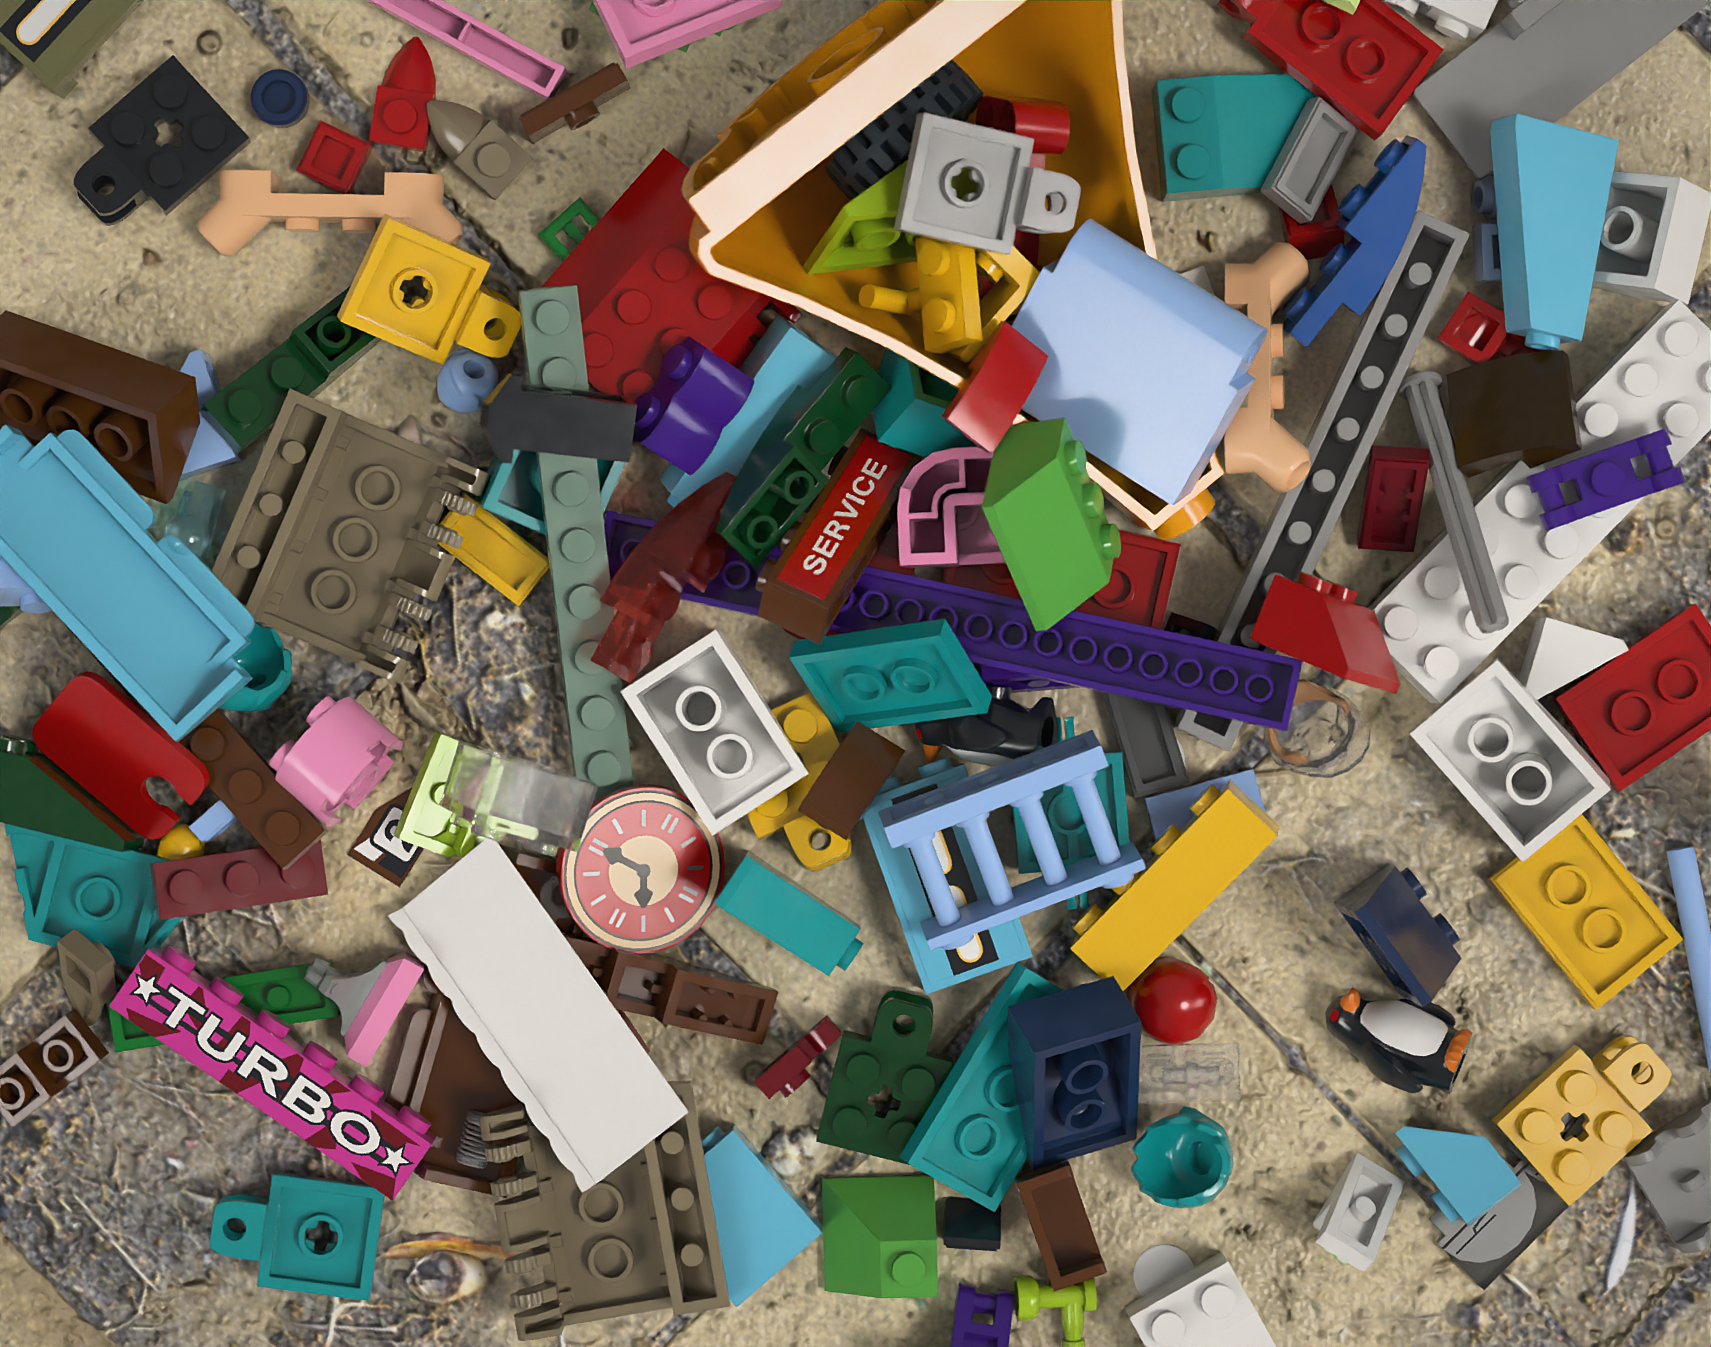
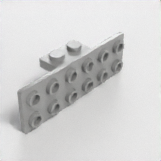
M1508 0L1507 3L1513 11L1498 25L1416 87L1412 96L1477 179H1483L1493 171L1490 135L1493 120L1521 114L1555 123L1705 7L1711 0Z

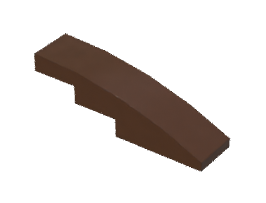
M561 932L615 1009L654 1017L662 1024L763 1045L778 995L776 989L650 953L637 954L616 948L610 949L593 939Z

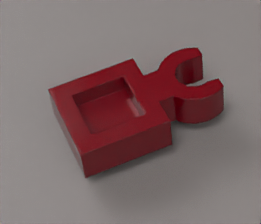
M826 1015L802 1038L794 1042L755 1076L754 1083L768 1099L778 1091L785 1098L788 1097L811 1076L805 1068L816 1056L842 1035V1031Z

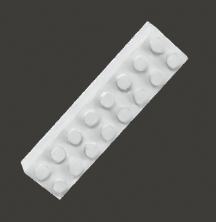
M1680 300L1664 306L1575 397L1582 445L1581 450L1531 469L1521 459L1512 461L1473 500L1509 618L1507 627L1493 633L1484 634L1476 626L1447 528L1368 607L1375 611L1395 669L1430 703L1441 704L1644 498L1641 497L1545 531L1539 516L1544 513L1538 493H1531L1526 479L1527 476L1667 428L1672 442L1667 448L1675 466L1711 430V330ZM1645 454L1630 459L1637 480L1652 475ZM1572 479L1559 484L1566 505L1579 501Z

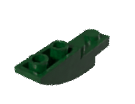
M350 287L292 330L285 342L203 404L200 410L202 415L237 454L274 426L289 389L315 398L382 340L338 319L337 314Z
M845 347L810 390L799 385L795 388L761 434L733 483L722 509L716 532L755 568L760 565L830 481L821 471L891 388L858 352Z

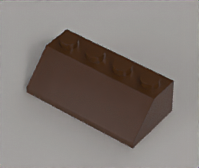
M7 310L0 315V429L5 424L17 428L34 446L41 442L50 432L59 436L63 431L76 430L84 435L139 495L168 504L174 497L200 424L196 377Z

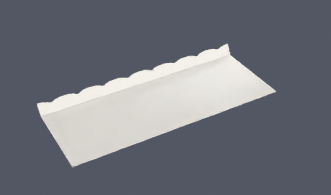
M492 834L407 905L388 915L390 920L403 931L407 944L413 953L427 965L434 983L445 996L451 999L454 1010L460 1020L476 1035L478 1044L484 1054L500 1069L503 1080L510 1091L524 1103L533 1124L543 1135L548 1137L557 1158L574 1174L575 1181L582 1193L600 1182L688 1113L686 1107Z

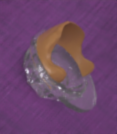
M1305 679L1298 682L1288 732L1263 727L1265 749L1275 763L1291 772L1309 777L1332 778L1349 772L1363 760L1370 746L1371 730L1358 707L1337 690L1319 686Z

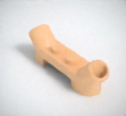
M271 170L219 171V200L198 219V230L222 255L235 256L269 222H285V231L300 233L319 232L320 223H342V232L369 234L376 233V224H380L384 214H387L455 245L462 238L463 224L443 204L444 176L385 172L384 195L279 193V177Z
M1274 242L1254 262L1225 264V303L1267 329L1266 337L1247 370V374L1255 378L1253 385L1247 393V407L1238 409L1224 434L1227 475L1257 474L1277 493L1289 492L1295 489L1306 478L1311 469V454L1309 450L1274 420V410L1284 409L1285 405L1284 376L1274 375V358L1284 357L1283 323L1274 324V315L1300 289L1305 287L1310 279V268L1307 260L1294 246L1286 242Z

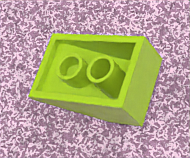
M908 160L842 208L803 266L807 274L917 262L915 239L922 236L894 230ZM962 167L958 176H952L951 187L956 190V197L963 201L967 193H976L977 182L971 181L969 179V169Z

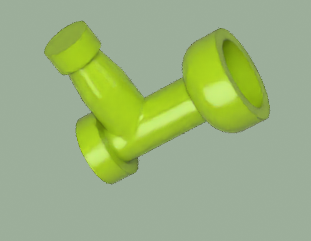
M1014 1276V1306L1017 1321H1031L1038 1316L1040 1309L1061 1307L1064 1332L1062 1347H1085V1338L1082 1337L1084 1312L1096 1311L1097 1308L1095 1279L1091 1278L1082 1281L1081 1284H1074L1054 1291L1052 1285L1038 1286L1036 1279L1032 1276Z

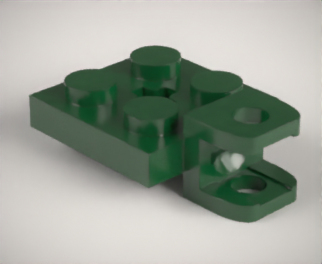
M890 988L884 993L878 1005L871 1036L843 1030L816 1142L910 1165L899 1156L948 1077L953 1062V1057L927 1051L933 1027V1002L929 996L898 988ZM900 1015H908L914 1021L902 1024L896 1018ZM882 1086L893 1088L892 1097L901 1101L897 1108L891 1107L887 1113L876 1111V1104L868 1101L869 1094H879Z

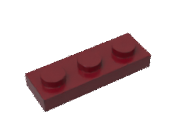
M321 839L288 869H282L263 847L149 863L157 920L328 895Z

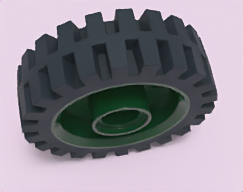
M950 59L844 142L845 144L833 155L834 158L829 161L825 173L852 201L908 160L918 113H929L966 122L969 115L977 108L984 93L969 75Z

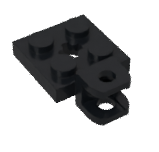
M172 55L88 128L89 133L103 148L81 166L74 177V186L79 199L105 226L115 225L126 219L146 202L148 197L167 216L250 144V138ZM162 123L170 126L175 123L180 124L183 129H181L179 136L183 143L176 148L170 143H166L162 147L158 146L155 143V140L159 137L157 127ZM104 186L114 187L113 192L108 195L97 194Z

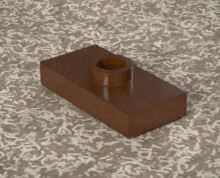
M613 62L520 115L521 118L519 120L533 144L567 124L571 130H576L600 115L597 107L629 90L628 80L619 64Z

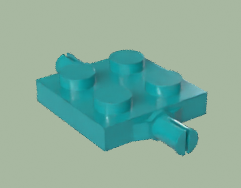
M1074 716L1063 717L1064 740L1062 738L1061 718H1056L1058 726L1057 743L1074 737ZM1122 752L1104 753L1108 767L1097 770V775L1093 780L1117 846L1120 847L1130 843ZM1063 783L1043 791V796L1039 800L1064 867L1096 856L1072 787L1065 786ZM1013 807L1018 873L1042 872L1018 807ZM1088 891L1079 894V908H1090ZM1076 896L1066 899V909H1077Z

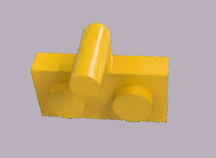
M923 236L916 238L918 288L902 291L866 284L859 292V302L865 308L905 315L921 311L925 351L941 354L982 341L974 248Z

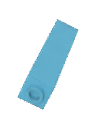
M1514 114L1493 120L1490 130L1505 327L1507 333L1526 337L1525 346L1545 351H1558L1560 344L1581 341L1583 337L1619 140L1521 114Z
M777 315L738 369L755 381L752 391L738 414L722 429L720 438L707 460L691 476L670 463L659 478L671 493L667 502L692 520L700 513L713 523L718 522L733 483L744 462L777 411L798 385L810 390L837 356L780 315Z

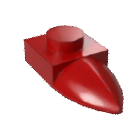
M413 37L398 51L385 72L381 86L378 85L369 136L371 144L427 153L431 126L426 104L436 98V79L428 51L419 37Z

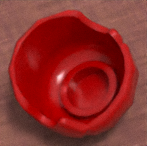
M1166 956L1155 959L1126 990V997L1141 1020V1033L1160 1043L1180 1045L1201 1037L1215 1017L1218 998L1214 985L1209 981V976L1194 965L1173 957Z

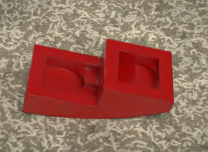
M1469 291L1437 338L1440 343L1472 365L1508 356L1545 351L1525 346L1526 337L1507 333L1504 312Z
M1001 321L967 367L972 371V374L943 412L941 418L981 449L992 453L1025 404L1044 368L1048 355L1007 322Z

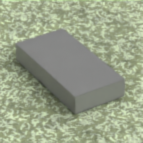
M1322 98L1309 99L1260 191L1298 223L1312 221L1359 129Z

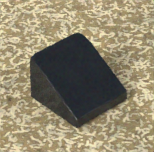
M947 1198L944 1207L943 1245H946V1248L997 1252V1249H1000L1001 1246L1000 1204L996 1211L993 1212L970 1198Z

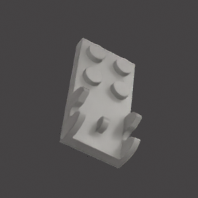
M1710 1097L1646 1136L1622 1158L1676 1248L1683 1253L1698 1252L1711 1245Z

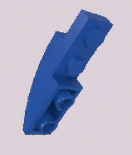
M1406 135L1401 142L1397 139L1392 140L1377 157L1374 166L1379 170L1367 185L1363 187L1361 184H1357L1340 203L1338 211L1342 215L1335 225L1351 237V240L1346 246L1338 243L1330 250L1319 266V270L1323 272L1321 277L1310 290H1307L1305 287L1300 289L1291 298L1283 311V314L1287 317L1283 322L1284 330L1307 347L1341 304L1353 313L1361 316L1379 292L1396 263L1418 206L1424 177L1426 145L1419 139Z

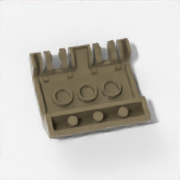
M289 389L212 568V572L253 615L255 621L357 663L358 667L401 684L410 661L391 651L395 646L414 654L419 642L407 633L397 629L393 630L398 615L402 610L403 614L416 620H429L433 609L414 601L415 595L419 594L437 601L455 560L454 556L436 549V546L440 541L459 549L464 539L455 530L443 525L437 526L444 508L447 505L451 511L463 516L470 515L473 517L478 505L458 497L461 489L482 497L491 475Z
M691 1080L667 1081L688 1110V1113L600 1182L583 1193L575 1181L574 1174L555 1155L548 1137L543 1135L531 1121L524 1103L478 1116L483 1141L512 1137L511 1140L484 1148L487 1162H506L522 1155L526 1172L501 1177L490 1183L493 1197L522 1193V1195L494 1204L502 1252L513 1253L531 1249L530 1251L506 1258L504 1260L506 1273L525 1274L536 1268L543 1267L544 1283L520 1289L510 1295L513 1308L534 1307L514 1315L519 1341L562 1335L564 1327L567 1325L672 1308L674 1316L730 1306Z

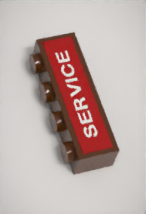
M863 428L860 429L849 447L843 445L830 463L828 475L831 476L829 478L830 481L805 509L804 513L807 515L802 522L796 520L785 533L780 546V551L783 553L779 560L776 561L769 558L765 563L756 583V590L762 592L757 616L820 645L898 517L897 506L900 487L912 468L921 462L922 456L879 442L876 434Z

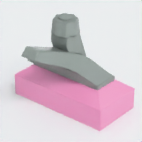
M406 951L389 959L383 957L370 968L347 975L330 967L329 962L316 957L305 973L304 979L314 987L319 986L318 990L331 998L339 1007L342 1016L340 1035L344 1036L346 1055L366 1068L424 971V963Z

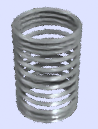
M468 1111V1114H466L467 1121L464 1122L466 1126L463 1127L464 1131L461 1132L463 1136L460 1137V1146L457 1147L458 1151L454 1159L467 1166L486 1168L487 1161L483 1149L493 1143L482 1140V1134L479 1133L481 1132L480 1127L468 1124L472 1123L480 1126L478 1116L485 1113ZM466 1128L474 1129V1130L479 1131V1132L470 1131V1130H468V1129H466ZM465 1133H469V1134L475 1135V1136H477V1137L468 1136V1135H466ZM463 1138H467L476 1142L467 1141ZM462 1143L469 1144L474 1147L465 1146Z

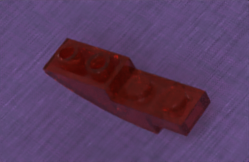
M725 472L701 486L664 516L634 548L600 599L602 603L615 610L616 613L590 661L632 684L637 673L643 670L650 661L653 653V644L664 623L671 619L677 611L680 603V594L685 584L704 593L710 580L716 578L721 572L729 544L716 532V528L724 504L737 478L735 475Z

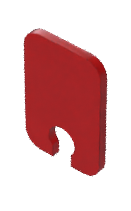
M86 671L77 674L42 714L32 729V738L35 745L43 754L144 838L152 840L162 838L181 818L168 806L160 805L151 798L146 789L147 778L157 776L166 779L175 787L177 794L190 806L209 784L207 768L194 754L180 742L175 741L160 725L105 678L94 672Z

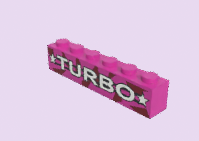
M168 944L165 950L158 945L148 949L109 1007L393 1201L436 1139L435 1135L427 1131L431 1123L408 1106L403 1105L401 1110L398 1111L382 1100L381 1097L385 1093L384 1090L367 1077L356 1073L352 1079L334 1067L338 1059L322 1046L309 1041L305 1047L290 1037L287 1033L291 1027L274 1013L262 1009L258 1015L242 1004L240 1001L244 996L243 993L229 982L219 977H215L210 982L194 971L193 968L197 962L184 951L171 944Z

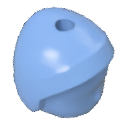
M464 348L456 351L445 361L438 374V398L446 407L455 412L469 413L481 410L482 401L497 386V367L490 358L473 352L471 349Z

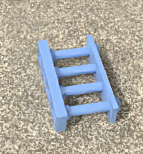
M1092 730L878 811L891 849L903 845L904 848H910L936 915L933 918L920 922L930 951L939 947L945 950L959 948L969 943L976 933L1100 886L1106 889L1122 886L1134 878V873L1146 869L1133 842L1120 847L1117 846L1093 780L1097 775V770L1108 767V763L1101 744ZM1063 783L1065 786L1072 787L1096 852V856L1067 867L1063 865L1039 800L1043 796V791ZM1011 804L1012 807H1018L1043 874L1041 877L1012 888L985 820L988 818L990 811ZM955 824L965 829L989 893L988 897L959 908L956 906L932 843V839L936 835L935 832Z

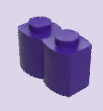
M688 336L680 345L674 346L665 355L657 384L634 401L637 404L633 438L691 476L703 465L715 448L722 429L741 410L752 391L755 381Z

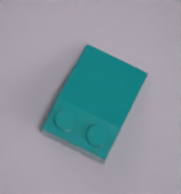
M1289 74L1210 75L1157 80L1152 89V102L1162 202L1262 193L1260 190L1305 104L1309 99L1316 98L1317 96Z

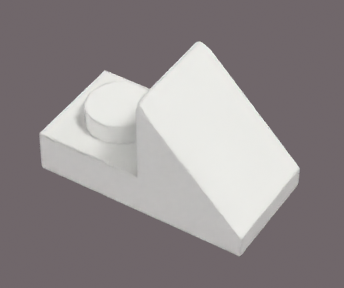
M1357 1153L1350 1161L1313 1222L1314 1228L1320 1231L1315 1243L1360 1271L1365 1272L1376 1258L1405 1181Z

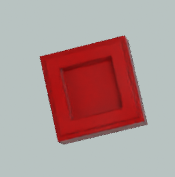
M320 120L296 171L341 194H351L373 146Z

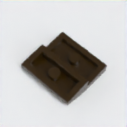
M1563 350L1503 357L1469 366L1446 375L1458 468L1468 478L1521 459L1531 469L1582 449L1569 357Z

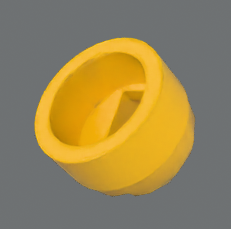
M176 824L161 838L156 855L169 860L203 856L205 842H201L189 828L190 825Z

